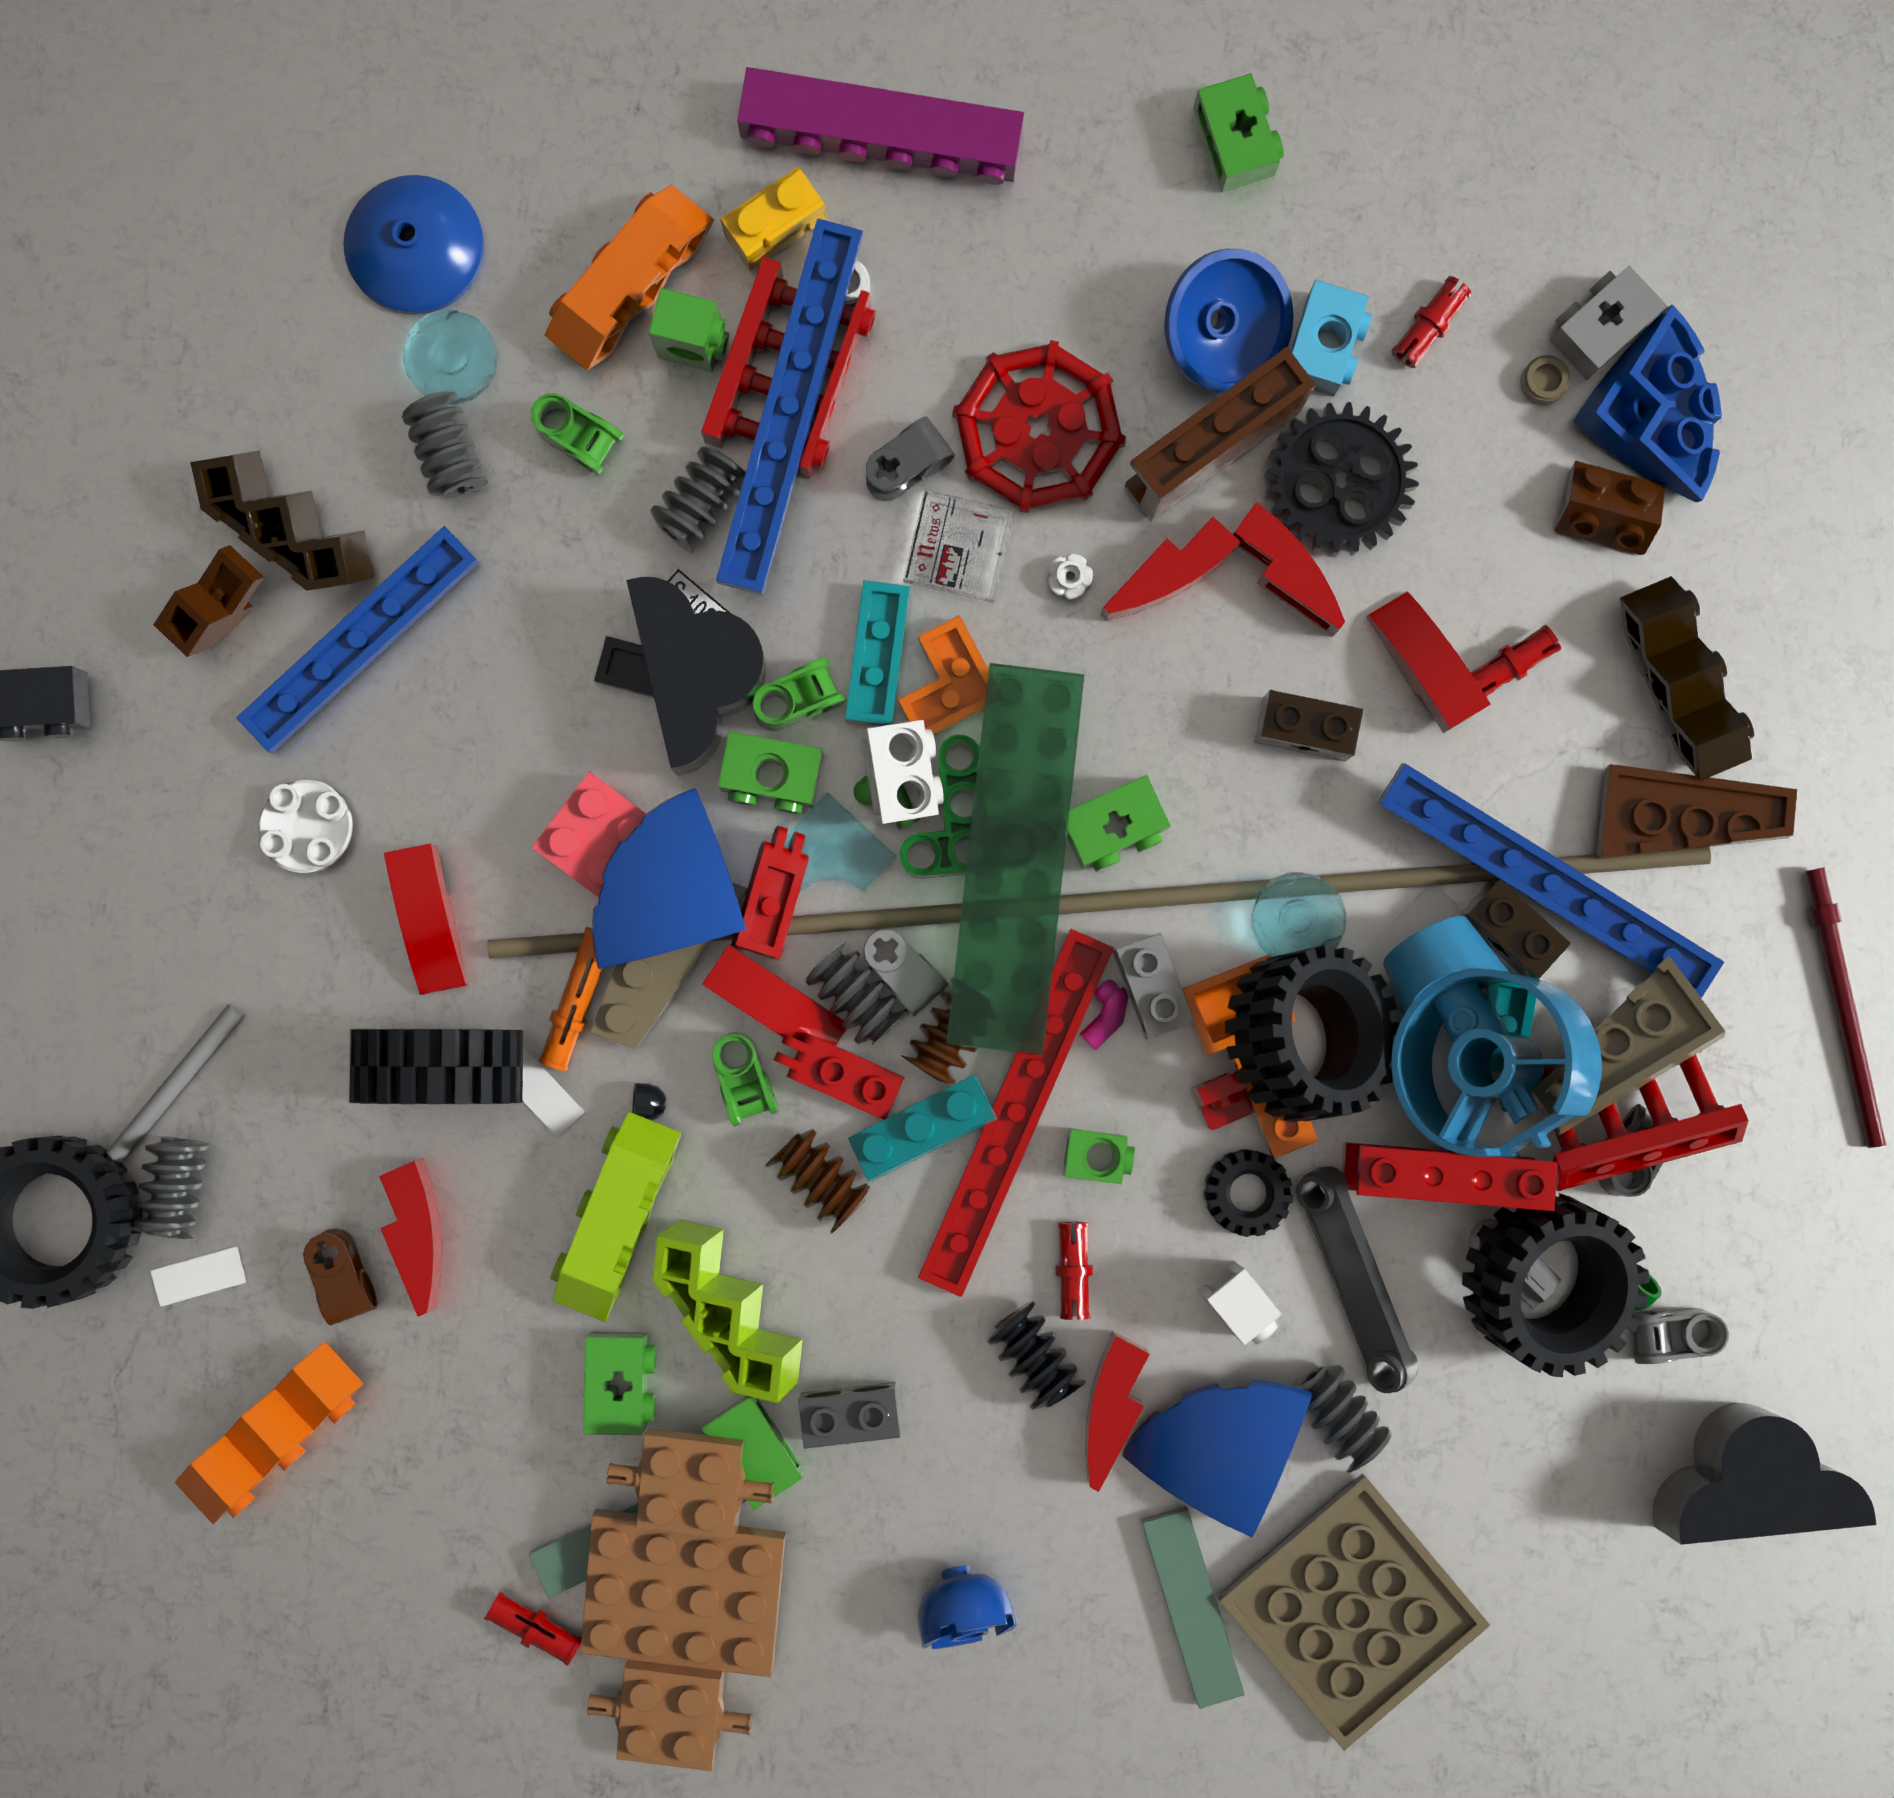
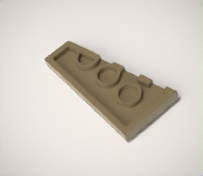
M732 883L738 903H740L747 892V888ZM711 941L616 965L590 1033L637 1050L672 1000L671 998L696 966L697 961Z
M1669 955L1657 966L1656 971L1643 984L1640 983L1627 996L1626 1000L1594 1029L1598 1038L1602 1060L1601 1081L1596 1100L1588 1116H1576L1555 1128L1558 1135L1563 1134L1724 1038L1726 1031ZM1565 1067L1554 1068L1532 1090L1533 1099L1546 1117L1555 1113L1552 1107L1555 1105L1563 1085Z

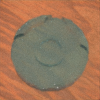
M451 309L429 313L414 324L408 334L409 338L403 350V363L407 376L424 396L450 391L455 392L457 396L447 404L456 405L470 401L488 388L496 374L498 352L494 338L483 323L470 314Z
M1289 872L1273 878L1259 891L1251 913V928L1256 942L1267 955L1270 954V957L1322 945H1334V949H1336L1345 933L1347 913L1341 896L1325 879L1312 874H1304L1303 872Z

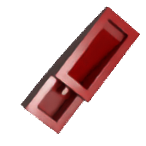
M1256 502L1233 535L1241 541L1238 546L1239 549L1267 568L1257 584L1333 637L1341 629L1345 620L1336 597L1321 569L1302 543L1284 524Z
M1214 517L1202 527L1182 550L1177 548L1167 538L1105 604L1100 615L1106 621L1134 615L1165 603L1189 590L1215 571L1236 551L1241 541Z
M1408 591L1367 616L1414 695L1419 694L1443 733L1491 705L1458 653Z
M430 843L385 852L384 858L396 913L419 994L424 995L468 986L451 895L446 891L438 846Z
M729 944L702 983V985L781 1037L787 1034L802 1041L805 1034L808 1033L836 1046L847 1030L842 1026L843 1019L833 1015L828 1009Z
M424 1159L412 1161L379 1176L398 1220L380 1229L418 1317L436 1309L441 1283L443 1252L440 1214L434 1187Z
M1112 1331L1099 1360L1091 1387L1086 1416L1085 1458L1087 1480L1090 1488L1097 1492L1100 1491L1144 1408L1141 1400L1129 1393L1150 1355L1146 1348Z

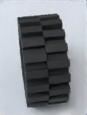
M1322 945L1270 957L1250 967L1252 974L1241 976L1236 984L1243 993L1231 996L1227 1007L1236 1012L1235 1019L1225 1020V1034H1234L1236 1044L1227 1047L1229 1060L1239 1058L1242 1068L1234 1072L1239 1084L1250 1082L1253 1087L1247 1096L1255 1104L1267 1102L1264 1112L1273 1117L1284 1115V1121L1305 1122L1363 1112L1371 1108L1369 1102L1380 1101L1386 1094L1381 1085L1393 1083L1392 1068L1389 1067V1063L1392 1062L1393 1036L1396 1035L1400 1022H1391L1389 1011L1397 1009L1393 996L1383 997L1381 990L1387 983L1381 974L1369 976L1368 972L1372 964L1364 957L1353 959V950L1345 947L1334 949V945ZM1297 994L1307 999L1314 1006L1325 1029V1059L1315 1077L1309 1073L1302 1063L1294 1044L1292 1011Z
M350 1029L349 1103H522L523 1030Z
M62 1136L22 1139L12 1142L13 1146L0 1147V1302L8 1305L21 1301V1308L35 1309L46 1305L47 1308L62 1305L95 1294L96 1289L106 1287L117 1279L113 1274L114 1271L128 1266L133 1256L125 1253L127 1247L138 1245L142 1233L131 1230L132 1221L143 1219V1211L136 1207L131 1208L129 1196L139 1194L135 1181L127 1183L122 1181L120 1176L128 1171L123 1163L106 1160L105 1158L108 1155L106 1153L107 1149L101 1145L87 1146L86 1139L78 1137L62 1138ZM46 1173L62 1176L77 1185L86 1196L92 1213V1230L86 1246L75 1259L64 1266H51L32 1258L19 1244L13 1228V1211L19 1195L30 1182Z
M1559 1193L1558 1197L1555 1196L1554 1211L1516 1208L1517 1211L1512 1212L1501 1207L1493 1214L1498 1221V1225L1491 1229L1483 1224L1476 1234L1485 1240L1480 1251L1469 1248L1466 1260L1475 1265L1474 1271L1463 1272L1462 1285L1473 1291V1294L1463 1297L1466 1310L1476 1315L1471 1319L1476 1330L1486 1335L1484 1338L1530 1369L1539 1373L1544 1371L1553 1377H1563L1564 1370L1573 1376L1585 1374L1586 1361L1596 1368L1608 1362L1604 1351L1610 1348L1619 1353L1627 1343L1620 1336L1626 1328L1633 1332L1637 1330L1641 1321L1632 1316L1635 1307L1646 1308L1648 1295L1638 1290L1639 1284L1649 1283V1270L1636 1264L1646 1259L1642 1247L1631 1242L1635 1236L1628 1228L1618 1224L1619 1221ZM1560 1241H1571L1578 1257V1275L1571 1294L1552 1313L1540 1318H1525L1520 1303L1523 1284L1530 1268L1550 1246Z

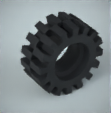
M1242 1149L1223 1155L1224 1158L1213 1164L1211 1173L1207 1174L1205 1179L1206 1190H1204V1199H1206L1210 1215L1214 1217L1221 1227L1240 1236L1249 1237L1256 1235L1258 1237L1266 1235L1265 1232L1269 1230L1274 1231L1280 1226L1278 1223L1283 1218L1286 1219L1289 1211H1287L1289 1204L1293 1203V1195H1291L1290 1189L1293 1186L1291 1179L1285 1173L1286 1169L1270 1155L1256 1150ZM1245 1174L1258 1176L1266 1187L1265 1201L1258 1209L1253 1211L1239 1210L1230 1198V1189L1233 1182Z

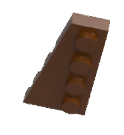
M1609 764L1605 767L1596 859L1787 839L1794 834L1797 789L1710 777L1700 781L1696 775Z

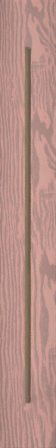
M1710 847L1604 859H1596L1597 854L1557 857L1579 872L1588 874L1710 864L1711 851ZM1461 864L792 916L787 936L1498 880V878L1475 864ZM585 933L488 940V955L490 959L578 952ZM734 934L714 939L712 941L732 940Z

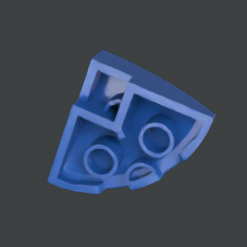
M1670 305L1659 314L1623 353L1589 396L1572 422L1596 443L1629 467L1650 480L1665 485V488L1697 503L1703 501L1718 464L1720 450L1713 449L1714 423L1722 417L1721 403L1717 384L1707 382L1699 360L1700 356L1705 352L1701 342L1683 315L1674 305Z
M695 788L662 802L642 817V823L634 829L625 841L618 843L602 873L604 882L599 895L598 905L593 908L592 917L593 948L599 969L664 954L746 930L718 841Z
M1259 1380L1251 1381L1248 1387L1221 1389L1218 1383L1194 1389L1185 1393L1180 1403L1167 1409L1162 1414L1155 1411L1129 1440L1123 1451V1457L1149 1479L1192 1508L1253 1538L1288 1461L1310 1404L1312 1393L1290 1385Z

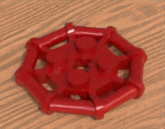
M1050 340V343L1047 345L1000 355L993 352L985 357L986 364L960 404L954 405L952 417L957 420L967 466L964 473L969 480H978L1020 507V512L1026 513L1031 508L1078 498L1086 501L1092 497V490L1118 449L1124 448L1126 443V436L1121 432L1111 387L1114 380L1109 373L1102 374L1061 348L1059 341ZM1046 364L1042 378H1028L1023 382L1015 383L1008 373ZM1055 366L1087 387L1078 394H1075L1053 380ZM998 379L1006 392L993 412L979 410L982 402ZM1094 397L1102 428L1100 432L1088 430L1083 405ZM1042 416L1048 419L1047 427L1052 430L1048 436L1041 433L1037 438H1033L1029 435L1031 426L1027 421L1030 418L1038 419ZM976 423L991 427L995 450L987 456H983ZM1084 444L1099 445L1081 474L1078 473L1072 462ZM1003 461L1025 475L1024 486L1021 487L992 467ZM1063 472L1069 482L1033 489L1034 478L1043 476L1044 473Z

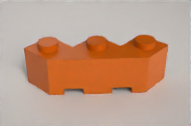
M672 184L656 194L652 192L646 194L636 206L634 215L610 243L604 244L597 251L590 267L568 293L562 294L554 302L549 311L552 320L544 336L587 371L611 356L629 321L656 303L660 289L664 287L671 271L697 255L715 219Z
M324 1341L295 1365L271 1392L245 1412L222 1438L190 1463L174 1483L213 1525L227 1512L234 1519L256 1499L251 1491L278 1466L283 1471L287 1470L306 1452L301 1445L328 1419L334 1424L337 1423L356 1405L351 1397L364 1383Z

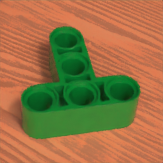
M957 734L948 737L939 748L938 755L939 777L944 798L942 809L945 831L917 833L908 837L900 848V861L903 869L914 878L926 879L1012 871L1025 868L1031 863L1037 851L1035 835L1029 828L1023 825L1011 824L988 827L979 745L967 735ZM957 746L965 747L972 753L973 761L971 765L963 770L953 769L946 761L948 751ZM959 793L972 795L978 805L975 813L968 817H959L951 810L950 802L955 795ZM1011 835L1023 837L1029 847L1028 854L1019 860H1012L1006 857L1002 850L1003 840ZM970 839L979 844L982 856L976 863L963 864L956 858L954 849L960 841ZM926 844L932 848L935 859L929 867L918 869L908 862V852L914 845Z

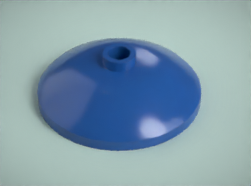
M405 175L378 184L358 201L349 216L344 232L345 261L358 287L378 305L402 314L431 313L457 301L475 281L484 256L483 230L479 218L469 201L451 185L428 176ZM408 228L415 230V235L411 240H400L402 231Z
M1227 248L1212 251L1189 265L1178 278L1171 291L1166 306L1164 322L1166 344L1171 358L1179 371L1189 381L1203 389L1224 393L1278 352L1288 347L1292 335L1294 315L1292 298L1286 281L1278 269L1266 258L1255 252L1243 249ZM1216 311L1218 319L1212 327L1210 319L1212 313Z

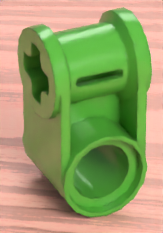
M547 393L540 396L533 403L531 409V420L539 436L545 442L564 452L574 462L596 475L601 474L603 470L601 463L613 444L621 442L625 436L619 429L603 418L587 412L564 396L556 393ZM553 409L564 411L566 413V420L561 427L549 429L543 426L542 420L547 412Z
M826 657L809 662L793 670L788 675L764 684L757 690L753 698V710L755 719L760 726L771 731L783 730L807 718L827 713L846 702L844 694H838L827 668L830 663ZM813 680L816 681L822 696L818 694V691L814 685ZM771 696L783 698L788 704L785 714L777 718L766 716L761 710V705L765 699Z
M740 1032L728 1033L721 1037L713 1047L712 1061L721 1085L720 1090L732 1126L741 1125V1119L765 1111H769L771 1114L779 1112L767 1073L764 1072L753 1040ZM737 1041L745 1046L748 1057L744 1065L731 1067L724 1062L722 1049L727 1042ZM756 1095L760 1096V1098L745 1103L739 1102Z

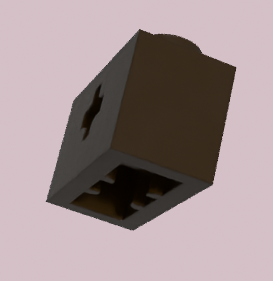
M1269 690L1262 700L1254 743L1346 762L1355 755L1364 709Z
M1500 879L1488 882L1458 915L1465 916L1489 947L1520 975L1540 979L1571 944Z

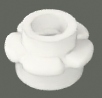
M1070 553L1064 558L1062 556L1056 557L1048 568L1050 573L1048 585L1051 591L1069 600L1082 597L1085 594V589L1091 587L1094 578L1093 570L1086 565V559L1074 553ZM1068 572H1072L1075 575L1073 580H1067L1066 574Z

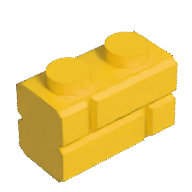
M798 166L720 218L724 235L749 271H752L761 264L763 256L771 258L804 236L806 229L809 231L814 229L817 218L827 219L825 204Z

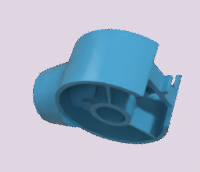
M1465 916L1447 918L1420 930L1397 945L1385 957L1383 966L1403 1013L1392 1049L1391 1065L1394 1087L1403 1110L1411 1122L1427 1138L1437 1145L1458 1154L1478 1157H1520L1518 1153L1520 1149L1532 1142L1536 1147L1547 1148L1551 1146L1547 1133L1576 1116L1586 1117L1589 1115L1600 1087L1602 1073L1601 1051L1598 1038L1589 1018L1568 994L1546 981L1510 973ZM1513 982L1532 993L1552 1015L1562 1037L1565 1059H1544L1540 1048L1531 1038L1520 1033L1508 1032L1491 1001H1487L1481 989L1499 983ZM1443 1023H1445L1444 1028L1453 1042L1448 1054V1070L1452 1081L1462 1091L1449 1117L1438 1099L1432 1075L1434 1045ZM1499 1047L1504 1057V1069L1500 1077L1494 1081L1489 1070V1061L1493 1052ZM1565 1067L1563 1085L1559 1097L1552 1107L1555 1111L1554 1114L1497 1148L1475 1140L1497 1098L1501 1100L1513 1123L1516 1124L1539 1110L1530 1093L1540 1083L1544 1075V1068Z

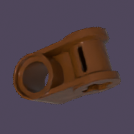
M334 1228L328 1229L310 1239L304 1248L303 1258L315 1289L320 1312L326 1323L332 1326L377 1309L376 1292L369 1275L365 1271L353 1237L345 1230ZM326 1247H337L339 1255L334 1258L323 1257L321 1250Z

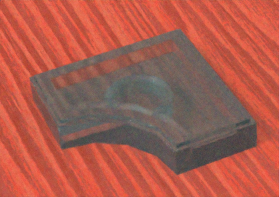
M828 792L787 835L784 844L785 848L789 847L791 837L795 831L805 834L801 853L808 855L809 859L800 892L813 883L829 879L848 881L866 891L897 857Z

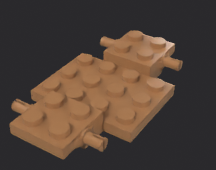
M648 1428L644 1434L643 1455L638 1467L610 1463L608 1466L607 1484L635 1487L638 1498V1512L635 1514L595 1509L592 1515L580 1654L627 1659L619 1697L594 1695L591 1693L587 1704V1715L615 1717L618 1729L616 1759L712 1771L715 1763L716 1742L722 1731L747 1735L751 1733L752 1713L745 1714L725 1711L723 1703L725 1672L771 1677L786 1532L739 1526L740 1506L743 1500L772 1504L774 1495V1482L746 1480L742 1464L744 1440Z

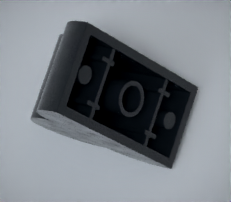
M656 577L629 579L626 581L670 767L677 776L687 774L704 766L717 751L722 737L721 718L737 714L753 703L757 690L764 685L766 663L762 646L755 631L740 617L724 611H705L695 614L687 597L672 583Z
M1733 1403L1722 1406L1704 1419L1694 1440L1695 1465L1681 1468L1667 1477L1658 1489L1653 1504L1654 1527L1681 1545L1876 1525L1874 1507L1865 1489L1851 1477L1820 1463L1817 1448L1811 1437L1802 1427L1784 1417L1748 1403Z

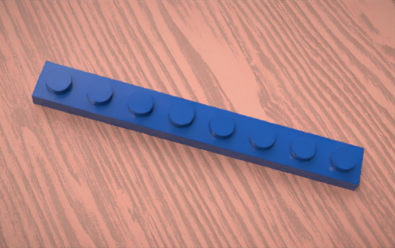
M817 218L716 577L717 584L762 596L764 594L861 247L863 230Z
M1401 763L1377 802L1378 805L1502 880L1649 973L1653 974L1657 966L1669 955L1701 998L1724 964L1723 960L1406 763Z

